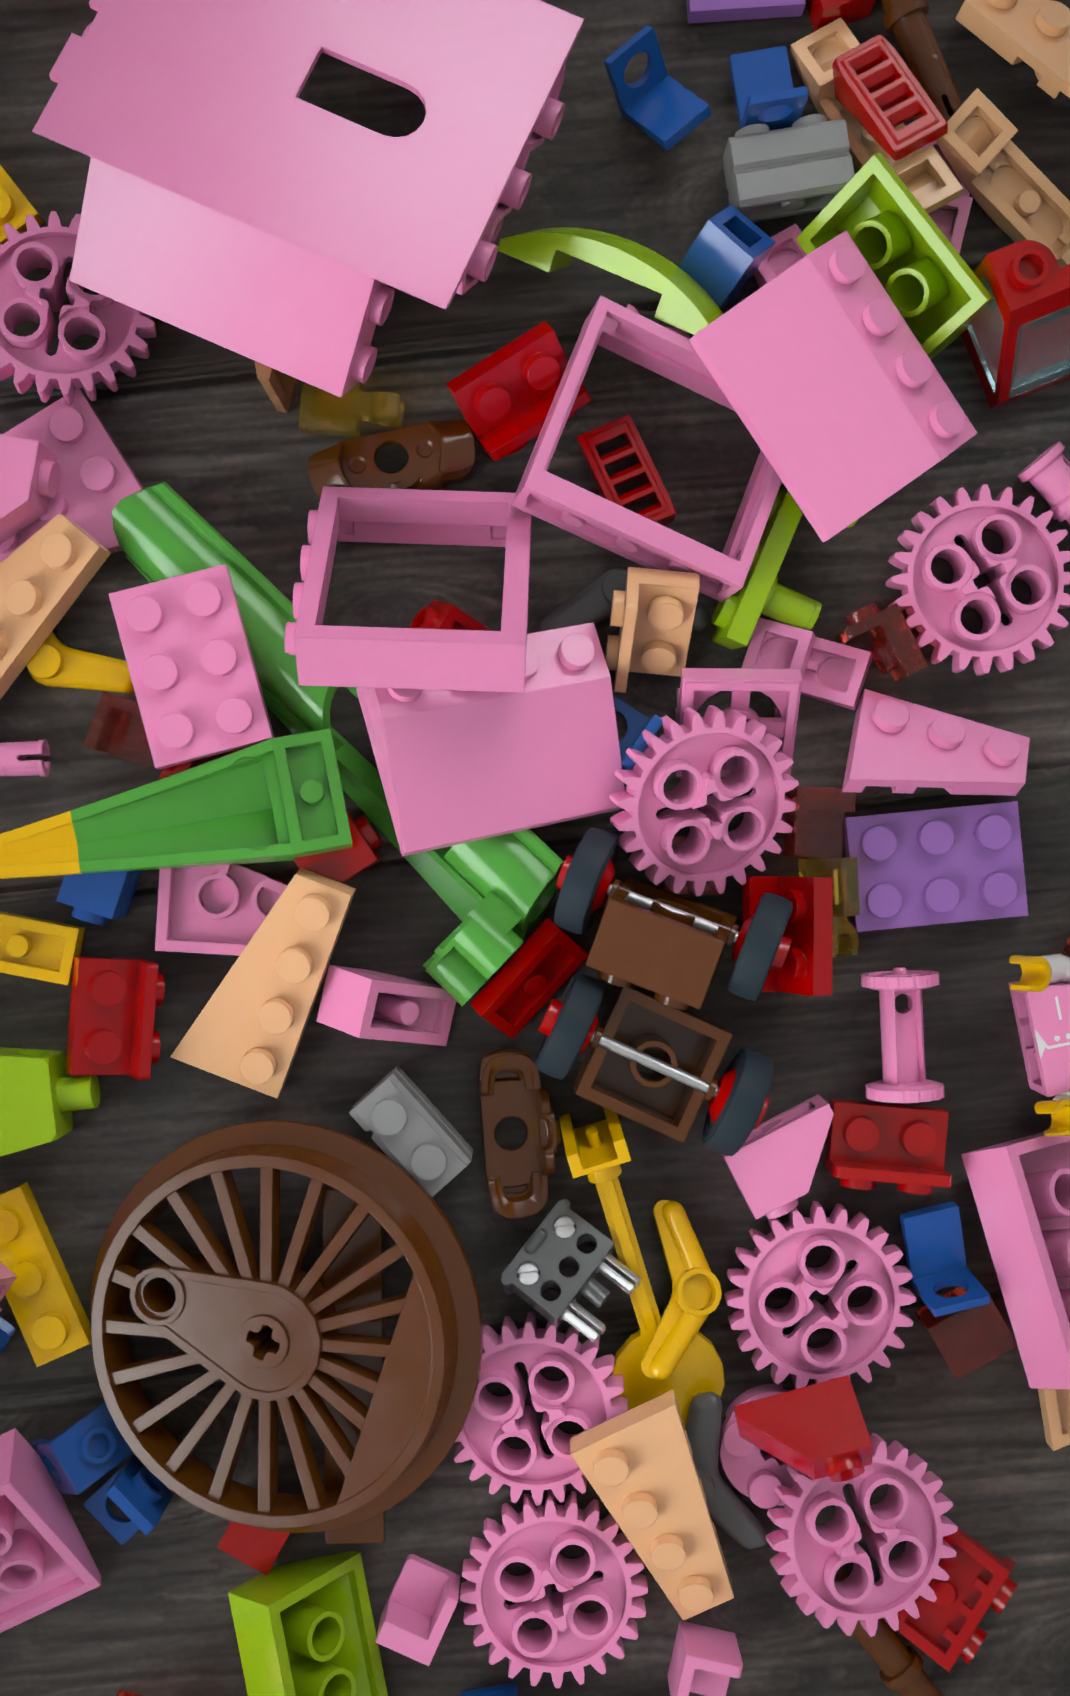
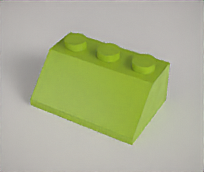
M880 152L874 154L795 239L804 252L809 254L847 230L930 360L934 359L973 324L993 298Z
M349 1551L276 1565L270 1569L268 1575L261 1573L228 1592L248 1696H388L379 1646L376 1643V1630L360 1552Z

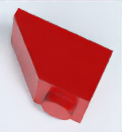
M849 1375L734 1406L737 1428L741 1438L814 1480L829 1476L832 1482L847 1481L863 1474L865 1471L864 1466L872 1464L873 1445Z

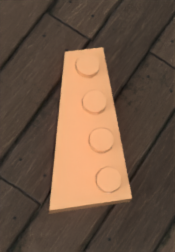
M1052 0L964 1L955 18L959 23L1011 65L1024 61L1033 68L1039 81L1037 86L1053 99H1056L1061 93L1070 98V9L1066 5Z
M61 513L57 514L0 563V700L111 554L76 522Z
M301 867L170 1057L278 1099L287 1080L356 889Z
M674 1389L570 1438V1455L683 1621L734 1598L731 1577L715 1525L710 1516L701 1478L699 1479L691 1445L687 1432L683 1427Z

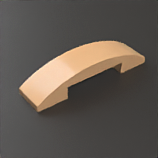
M841 17L790 45V54L804 86L808 88V94L817 112L825 115L827 121L843 118L846 120L850 143L849 153L852 155L853 167L856 173L874 154L880 152L927 214L962 196L963 187L933 145L924 149L920 148L895 162L835 98L833 62L840 55L860 45ZM901 123L898 126L894 127V129L897 131L905 125L904 123Z
M976 88L947 121L948 133L936 139L941 151L972 197L1014 242L1022 240L1040 242L1052 251L1060 268L1070 264V201L1010 140L1017 133L1018 129Z

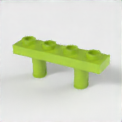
M781 482L743 588L725 601H718L711 622L717 625L711 641L731 650L748 646L758 619L762 614L783 624L810 631L821 611L822 604L777 583V574L803 514L783 482ZM858 519L849 526H847V528L854 526Z

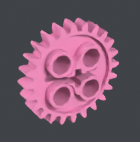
M51 211L48 227L41 228L31 214L26 215L27 231L20 234L13 226L6 223L4 224V230L8 241L4 245L0 243V381L14 374L13 383L18 393L22 395L35 383L41 401L46 403L54 389L61 390L67 405L72 404L75 389L83 388L91 401H95V384L101 381L113 392H116L118 386L114 374L119 370L125 375L134 378L137 374L134 363L130 358L131 355L148 359L150 356L148 345L142 338L157 337L155 322L149 319L152 316L104 295H90L83 292L85 287L69 281L70 275L66 283V292L71 305H63L65 290L63 276L66 264L73 262L81 214L77 213L69 227L61 226L56 211ZM46 268L51 270L50 274L43 280L30 281L25 279L26 275L33 269ZM52 311H60L58 326L59 345L57 353L50 356L47 353L50 351L57 333V324ZM28 321L40 324L38 330L32 335L23 337L12 334L20 323ZM82 335H93L99 339L96 345L87 350H77L71 347L72 342Z
M983 484L975 490L971 501L964 487L958 488L951 494V506L941 496L936 498L929 504L932 517L925 512H918L911 519L917 532L904 530L898 536V542L908 552H895L888 560L890 564L902 570L901 574L892 576L886 581L887 587L898 589L902 592L900 598L888 605L889 610H906L909 617L897 629L899 632L916 628L919 635L912 645L914 650L922 648L929 643L934 646L930 663L935 665L943 661L948 655H951L952 672L959 673L964 671L970 660H972L976 676H982L989 673L993 659L999 672H1006L1013 669V655L1018 661L1025 664L1035 659L1032 645L1043 650L1054 644L1052 636L1047 629L1058 631L1068 626V621L1057 612L1058 609L1070 608V595L1063 592L1064 587L1070 585V572H1064L1063 564L1070 561V551H1059L1057 546L1068 532L1066 529L1049 533L1046 526L1054 514L1051 510L1037 518L1030 514L1034 504V497L1029 496L1015 506L1012 505V488H1005L998 494L995 500H992L988 484ZM983 529H991L1001 537L1003 542L1001 554H993L984 547L982 542ZM956 536L963 539V548L955 544L954 538ZM934 557L945 559L952 566L954 576L951 584H944L933 576L931 562ZM986 573L991 582L985 587L978 589L973 579L978 575ZM1014 578H1020L1030 586L1032 593L1028 605L1018 602L1013 597L1011 583ZM963 607H971L981 615L982 629L979 634H972L963 627L961 622ZM1001 613L1008 616V626L1002 624Z
M709 705L704 719H702L698 712L687 707L683 715V725L680 726L666 715L662 717L665 734L658 738L652 732L645 729L642 735L648 748L644 752L631 748L626 750L627 755L635 763L633 770H616L614 774L627 786L626 790L610 794L609 799L618 807L625 809L612 816L610 822L619 831H626L619 837V846L626 853L632 852L628 860L638 871L646 869L645 875L655 885L660 884L665 879L666 886L673 893L678 894L686 883L687 888L695 896H701L706 881H708L721 894L725 891L726 877L732 876L741 885L746 884L745 867L751 864L761 872L766 869L764 861L760 856L764 850L780 854L782 851L780 846L773 840L776 832H792L793 828L781 819L782 814L795 811L799 807V804L785 796L786 792L799 786L798 780L789 774L783 773L794 762L792 758L783 752H777L783 742L771 733L765 734L767 728L765 725L754 718L746 722V716L736 709H731L725 717L722 710L714 705ZM737 756V764L734 770L728 776L720 778L723 764L728 759ZM677 770H682V778L679 784L670 791H664V783L667 777ZM752 788V792L750 794L740 796L744 793H747ZM666 807L669 808L662 811L658 816H656V813L659 809ZM744 812L741 824L736 829L728 832V825L735 815ZM690 826L687 838L678 845H672L674 835L681 828Z
M813 1201L809 1217L803 1218L798 1209L794 1208L789 1212V1222L782 1224L778 1218L768 1219L772 1231L767 1235L754 1228L749 1230L756 1244L753 1251L742 1247L736 1248L735 1252L745 1267L744 1269H728L727 1276L740 1289L724 1293V1298L728 1306L740 1310L733 1312L727 1318L732 1330H744L736 1339L741 1351L745 1352L755 1349L751 1358L754 1367L759 1371L772 1363L770 1374L774 1383L779 1385L791 1373L792 1383L795 1389L806 1387L809 1379H814L815 1384L846 1375H849L850 1378V1374L855 1372L869 1383L872 1381V1376L868 1364L874 1360L881 1366L889 1368L891 1363L883 1352L885 1347L889 1345L895 1348H904L905 1344L895 1332V1328L911 1327L914 1321L906 1312L900 1309V1306L916 1302V1297L909 1289L899 1286L908 1282L913 1276L906 1266L895 1265L904 1254L896 1244L884 1246L889 1235L880 1225L867 1232L869 1219L862 1212L857 1213L847 1223V1210L842 1204L837 1203L830 1217H826L823 1207L819 1202ZM820 1245L831 1247V1257L822 1267L812 1268L805 1265L806 1256L811 1249ZM848 1261H856L854 1268L845 1270V1265ZM860 1286L872 1287V1296L865 1305L860 1307L847 1305L848 1297L854 1289ZM784 1287L792 1290L790 1301L782 1308L773 1309L765 1306L766 1297L775 1288ZM817 1290L823 1295L827 1294L829 1299L824 1304H821L816 1300L811 1301L809 1297ZM794 1325V1330L790 1334L785 1335L782 1333L785 1327ZM820 1328L833 1330L831 1340L824 1347L812 1348L807 1346L808 1338L815 1330Z
M528 1312L525 1326L517 1329L510 1316H505L501 1335H498L490 1326H483V1354L479 1382L471 1410L462 1431L455 1441L460 1442V1444L457 1446L454 1461L456 1463L465 1462L470 1459L474 1461L469 1476L471 1481L479 1479L484 1474H488L491 1476L489 1493L492 1495L503 1484L511 1486L510 1496L513 1503H517L523 1489L531 1490L536 1506L541 1505L544 1490L551 1489L560 1503L565 1500L566 1484L571 1483L582 1494L586 1492L587 1478L570 1455V1438L578 1434L564 1433L557 1425L564 1421H573L584 1428L582 1432L628 1411V1399L618 1396L624 1392L623 1375H610L614 1370V1356L610 1354L596 1359L599 1339L596 1342H592L589 1339L581 1344L578 1341L579 1331L571 1326L564 1334L558 1332V1328L549 1320L545 1328H538L533 1312ZM517 1362L524 1363L526 1367L533 1406H525L527 1385L518 1366L515 1365ZM554 1366L564 1371L567 1376L560 1381H550L545 1379L539 1370L544 1367ZM491 1382H499L506 1385L512 1393L507 1396H495L487 1391L485 1385ZM535 1410L543 1412L541 1430L544 1440L546 1439L547 1445L553 1453L551 1455H547L543 1451ZM508 1437H519L526 1441L529 1446L516 1450L507 1446L503 1440Z
M872 1433L870 1436L873 1445L872 1464L864 1466L865 1471L863 1474L842 1482H832L829 1476L814 1480L789 1465L787 1470L796 1483L792 1489L776 1486L774 1491L785 1502L784 1508H774L767 1511V1515L772 1522L781 1528L766 1535V1541L772 1549L779 1551L778 1554L770 1559V1562L778 1575H785L780 1584L790 1598L797 1596L796 1604L806 1616L815 1611V1617L826 1629L837 1618L838 1625L847 1636L852 1635L858 1620L870 1637L876 1635L878 1619L884 1618L894 1631L899 1630L897 1612L903 1609L910 1616L918 1619L920 1615L915 1600L919 1596L932 1602L937 1600L934 1591L928 1585L931 1579L948 1581L950 1578L939 1565L940 1558L956 1557L957 1551L943 1540L944 1536L957 1532L958 1526L948 1517L943 1516L944 1513L953 1507V1503L942 1492H938L943 1485L942 1480L932 1471L925 1472L928 1464L916 1453L908 1456V1449L896 1440L887 1448L886 1442L875 1433ZM846 1484H850V1495L855 1512L866 1523L862 1527V1533L843 1493V1487ZM888 1484L885 1498L877 1504L870 1505L871 1494L875 1488ZM835 1505L836 1509L832 1519L824 1525H815L816 1517L820 1510L826 1506ZM862 1535L880 1572V1579L877 1582H874L872 1564L868 1554L857 1543L862 1539ZM906 1541L905 1551L897 1559L889 1560V1554L894 1545ZM854 1563L853 1570L847 1578L842 1581H834L835 1574L842 1565Z
M549 1489L545 1495L544 1505L536 1506L530 1494L526 1493L523 1499V1511L517 1513L512 1506L504 1503L502 1505L503 1524L501 1525L495 1520L486 1518L483 1527L486 1539L472 1537L470 1541L469 1553L474 1558L464 1559L462 1577L467 1579V1581L461 1583L460 1601L469 1603L464 1608L463 1621L465 1625H477L474 1629L473 1639L476 1647L492 1642L489 1648V1663L491 1665L501 1661L504 1657L509 1658L508 1677L512 1679L525 1667L530 1669L531 1686L536 1687L543 1672L551 1673L555 1688H560L564 1672L569 1671L572 1672L576 1681L581 1685L584 1684L585 1666L591 1664L600 1674H605V1654L608 1652L622 1660L625 1654L621 1637L637 1640L638 1638L637 1622L633 1618H643L646 1616L645 1600L640 1596L648 1593L646 1575L639 1573L644 1569V1562L636 1551L631 1552L633 1546L623 1532L617 1534L619 1525L611 1514L603 1520H599L598 1500H592L583 1511L578 1509L577 1495L574 1491H571L564 1505H557L556 1498L552 1490ZM568 1545H578L586 1550L584 1555L576 1559L565 1558L559 1553L562 1548ZM521 1562L528 1565L531 1570L524 1575L515 1576L509 1574L504 1568L511 1563ZM595 1571H601L603 1575L600 1577L598 1575H594L593 1573ZM549 1584H555L558 1592H553ZM505 1600L515 1602V1604L507 1605ZM590 1600L603 1605L600 1610L594 1613H585L577 1608L579 1604ZM530 1618H539L548 1623L540 1630H531L522 1625L524 1621Z

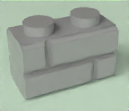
M811 114L799 118L790 128L770 131L769 126L766 124H752L738 130L735 133V137L728 138L723 155V170L726 188L729 193V206L732 204L752 222L822 211L855 175L852 155L849 153L850 143L846 120L843 118L827 121L825 115Z
M398 1065L363 1095L349 1112L364 1131L371 1130L373 1132L371 1138L380 1149L413 1176L431 1197L466 1168L472 1160V1147Z

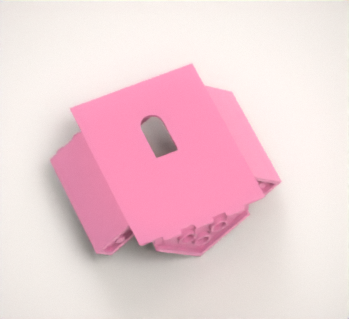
M90 0V8L98 11L93 22L86 27L82 37L71 33L49 73L50 79L58 83L32 130V132L91 157L69 281L341 398L357 383L361 382L364 384L373 370L377 357V348L370 345L376 324L379 326L384 324L390 312L395 294L394 289L387 287L388 285L446 310L450 306L455 293L463 295L478 280L482 282L487 280L497 256L498 246L495 243L500 234L504 217L511 212L512 208L520 210L527 196L532 174L524 170L529 154L542 145L545 138L553 140L560 126L565 103L559 101L558 97L564 82L566 61L580 33L584 19L542 0ZM321 53H325L410 90L424 104L426 115L424 122L415 132L407 136L391 137L326 111L298 97Z

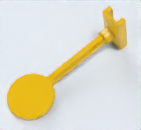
M603 1107L606 1120L574 1129L570 1114L559 1116L566 1157L573 1179L587 1175L588 1181L596 1184L612 1240L615 1243L618 1259L641 1277L639 1286H635V1291L629 1294L639 1324V1330L632 1334L618 1349L614 1360V1370L610 1373V1375H623L624 1392L618 1396L628 1399V1410H631L674 1389L685 1430L690 1402L694 1395L713 1392L721 1397L725 1386L722 1360L711 1340L698 1331L668 1378L652 1379L642 1373L640 1367L641 1360L661 1317L618 1176L622 1173L620 1164L631 1161L619 1118L616 1112Z

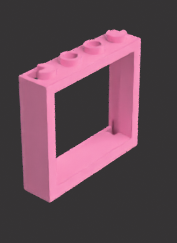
M600 296L583 324L511 506L646 568L700 573L699 592L723 602L743 588L782 482L761 450L722 553L547 472L597 345L735 411L688 341L691 338L689 334L676 327H664L640 315L636 308L630 304L625 308Z
M323 486L318 510H309L307 531L309 545H302L300 572L301 579L304 582H295L293 588V615L297 621L287 622L285 628V653L296 656L299 685L525 693L532 515L511 506L516 493ZM337 541L506 547L501 631L322 625Z

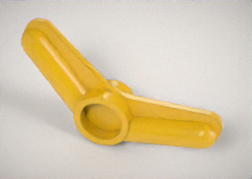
M53 631L26 665L32 678L39 684L48 687L122 693L134 691L125 660L67 647L57 639Z
M660 1200L653 1207V1216L672 1279L673 1289L668 1305L640 1364L642 1373L652 1379H666L672 1374L708 1315L718 1307L722 1295L720 1282L711 1272L684 1207L679 1202L672 1200Z

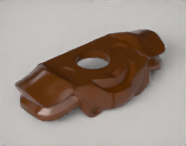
M449 420L427 421L349 439L313 454L308 462L309 478L319 498H321L323 486L443 490V484L462 480L471 473L475 461L474 437L465 421ZM389 444L402 446L408 452L409 457L406 466L401 471L393 474L382 472L375 464L378 451Z
M514 1049L496 1050L484 1055L480 1065L479 1098L486 1183L494 1214L505 1218H524L540 1212L547 1202L548 1175L555 1174L554 1159L558 1144L561 1143V1127L559 1118L555 1117L550 1104L549 1092L541 1087L539 1070L535 1068V1063L530 1059V1055L524 1051ZM509 1116L520 1118L525 1123L527 1130L523 1143L514 1149L500 1147L494 1137V1131L498 1122Z

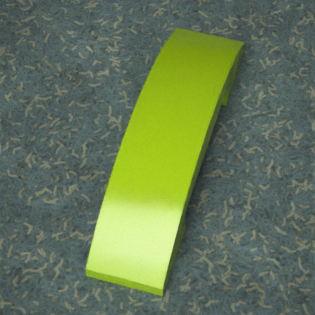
M556 227L534 230L500 239L498 251L546 272L570 266L573 256L662 294L654 318L693 335L723 315L718 305L708 293L686 272L655 251L623 237L591 229Z

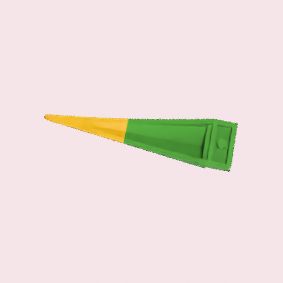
M331 728L271 738L115 796L1 833L0 879L292 861L294 858L353 848Z

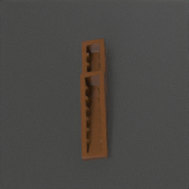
M327 1187L322 1202L323 1251L358 1205L357 1202L333 1187ZM371 1214L323 1276V1288L325 1290H328L385 1251V1229ZM385 1268L334 1301L336 1311L384 1299ZM386 1317L339 1328L338 1333L386 1337ZM334 1353L381 1373L386 1358ZM332 1376L369 1408L373 1393ZM324 1399L325 1405L355 1449L361 1430ZM325 1445L326 1491L342 1487L346 1477ZM385 1511L368 1520L344 1528L325 1531L326 1544L384 1543Z

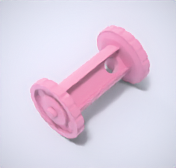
M896 967L892 971H876L861 974V987L879 990L883 1079L865 1085L867 1099L887 1103H919L940 1100L945 1097L944 1084L926 1079L922 989L940 985L939 972L906 970L905 967ZM900 994H904L906 996L907 1008L899 1013L895 1009V998Z

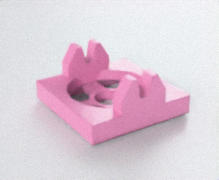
M681 668L680 688H676L677 707H675V722L679 726L683 725L685 708L690 707L697 711L710 696L720 691H731L730 707L722 710L724 716L726 717L731 709H736L749 720L754 718L767 727L765 734L771 733L783 742L777 752H783L793 759L803 681L800 669ZM751 691H760L773 700L777 708H774V717H759L753 709L749 708ZM737 756L728 759L723 764L720 777L728 776L734 770L737 764ZM792 765L783 773L791 776ZM682 770L675 771L676 777H682Z

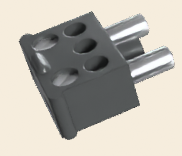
M563 1199L557 1202L503 1271L501 1282L505 1294L515 1293L557 1328L566 1320L592 1342H596L600 1339V1335L597 1332L603 1334L605 1324L577 1303L579 1299L583 1296L600 1309L611 1291L595 1280L599 1273H602L627 1294H632L635 1291V1286H639L641 1277L613 1256L615 1243L572 1211L570 1201ZM590 1244L595 1250L592 1253L584 1254L578 1248L581 1245ZM566 1267H573L578 1271L573 1277H565L560 1272ZM548 1290H555L560 1294L559 1298L554 1301H547L542 1295Z

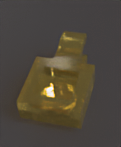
M302 382L298 427L304 434L358 438L360 437L361 421L386 427H403L405 404L400 402V394L364 392V384L361 382L357 383L341 398L306 382Z
M857 857L798 859L799 876L833 877L832 957H837V954L856 955L859 949V938L856 929L849 923L847 916L860 915Z

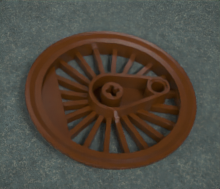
M262 1120L219 1128L189 1141L155 1164L126 1196L107 1229L94 1270L90 1300L91 1343L94 1366L105 1403L120 1434L145 1467L166 1487L187 1502L226 1520L269 1531L289 1533L322 1532L344 1528L368 1520L405 1499L432 1475L458 1438L473 1405L483 1354V1324L478 1291L463 1246L447 1217L413 1176L394 1160L371 1145L346 1133L321 1125L299 1121ZM260 1168V1263L257 1261L231 1169ZM281 1170L295 1172L311 1178L283 1267L279 1266ZM206 1175H211L236 1260L231 1259L187 1190L190 1184ZM329 1185L357 1202L358 1205L306 1274L300 1268ZM169 1203L203 1255L187 1253L153 1224L161 1211ZM371 1214L390 1234L395 1244L328 1290H325L319 1281ZM141 1243L160 1258L159 1261L143 1271L133 1267ZM402 1256H405L414 1273L407 1293L336 1311L334 1301ZM164 1279L172 1284L176 1297L168 1293L164 1285ZM128 1288L130 1289L131 1305L137 1316L126 1315ZM400 1313L392 1338L338 1333L339 1328ZM127 1335L167 1338L182 1349V1351L133 1363ZM334 1353L386 1358L381 1373ZM199 1363L208 1369L153 1407H151L138 1380ZM332 1376L373 1393L369 1408ZM218 1379H221L226 1384L180 1444L166 1429L160 1419ZM238 1391L241 1397L217 1470L214 1471L195 1458L192 1452ZM320 1396L361 1430L355 1449ZM257 1400H259L258 1489L232 1480ZM278 1406L303 1493L300 1494L278 1492ZM301 1408L346 1478L342 1487L325 1491Z

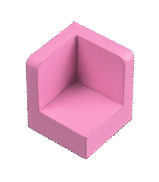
M409 1554L381 1613L376 1643L429 1666L457 1606L461 1575L417 1555Z
M680 1620L667 1673L670 1696H689L690 1692L705 1696H726L730 1677L740 1678L743 1669V1662L735 1633Z

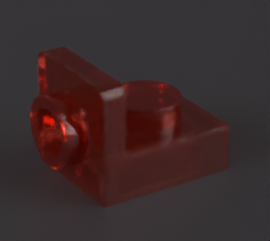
M873 602L844 617L848 628L835 636L838 643L846 644L870 632L874 639V642L869 644L873 659L883 674L891 673L895 682L928 666L897 603L880 611L876 602Z

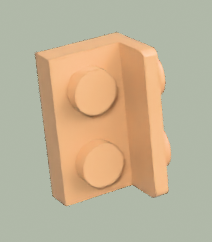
M628 567L625 591L614 590L612 598L610 626L620 627L619 636L608 635L605 660L608 669L615 671L614 692L626 693L629 672L681 677V668L686 666L700 589V573Z

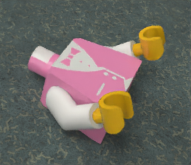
M1062 954L1045 956L1012 955L1009 958V963L1020 964L1022 969L1020 981L1010 982L1009 988L1029 1087L1047 1097L1055 1096L1053 1100L1037 1102L1034 1105L1036 1114H1051V1126L1043 1132L1046 1137L1070 1136V957Z

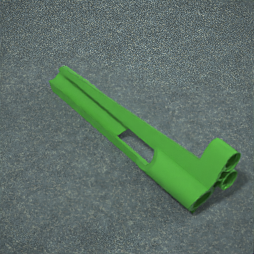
M166 482L145 487L121 499L112 510L113 530L119 546L127 554L125 557L149 583L223 564L228 566L265 704L293 735L331 728L342 789L401 853L379 771L330 725L331 703L339 687L299 685L296 656L285 653L286 623L297 621L293 615V603ZM346 687L354 696L358 698L356 691L357 687ZM530 829L403 856L462 921L434 950L435 953L422 965L426 968L425 971L461 1006L523 944L529 929L543 915L559 890L556 888V883L564 861Z

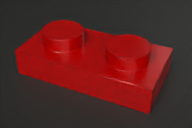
M547 918L471 1001L470 1005L481 1017L513 1040L589 954Z

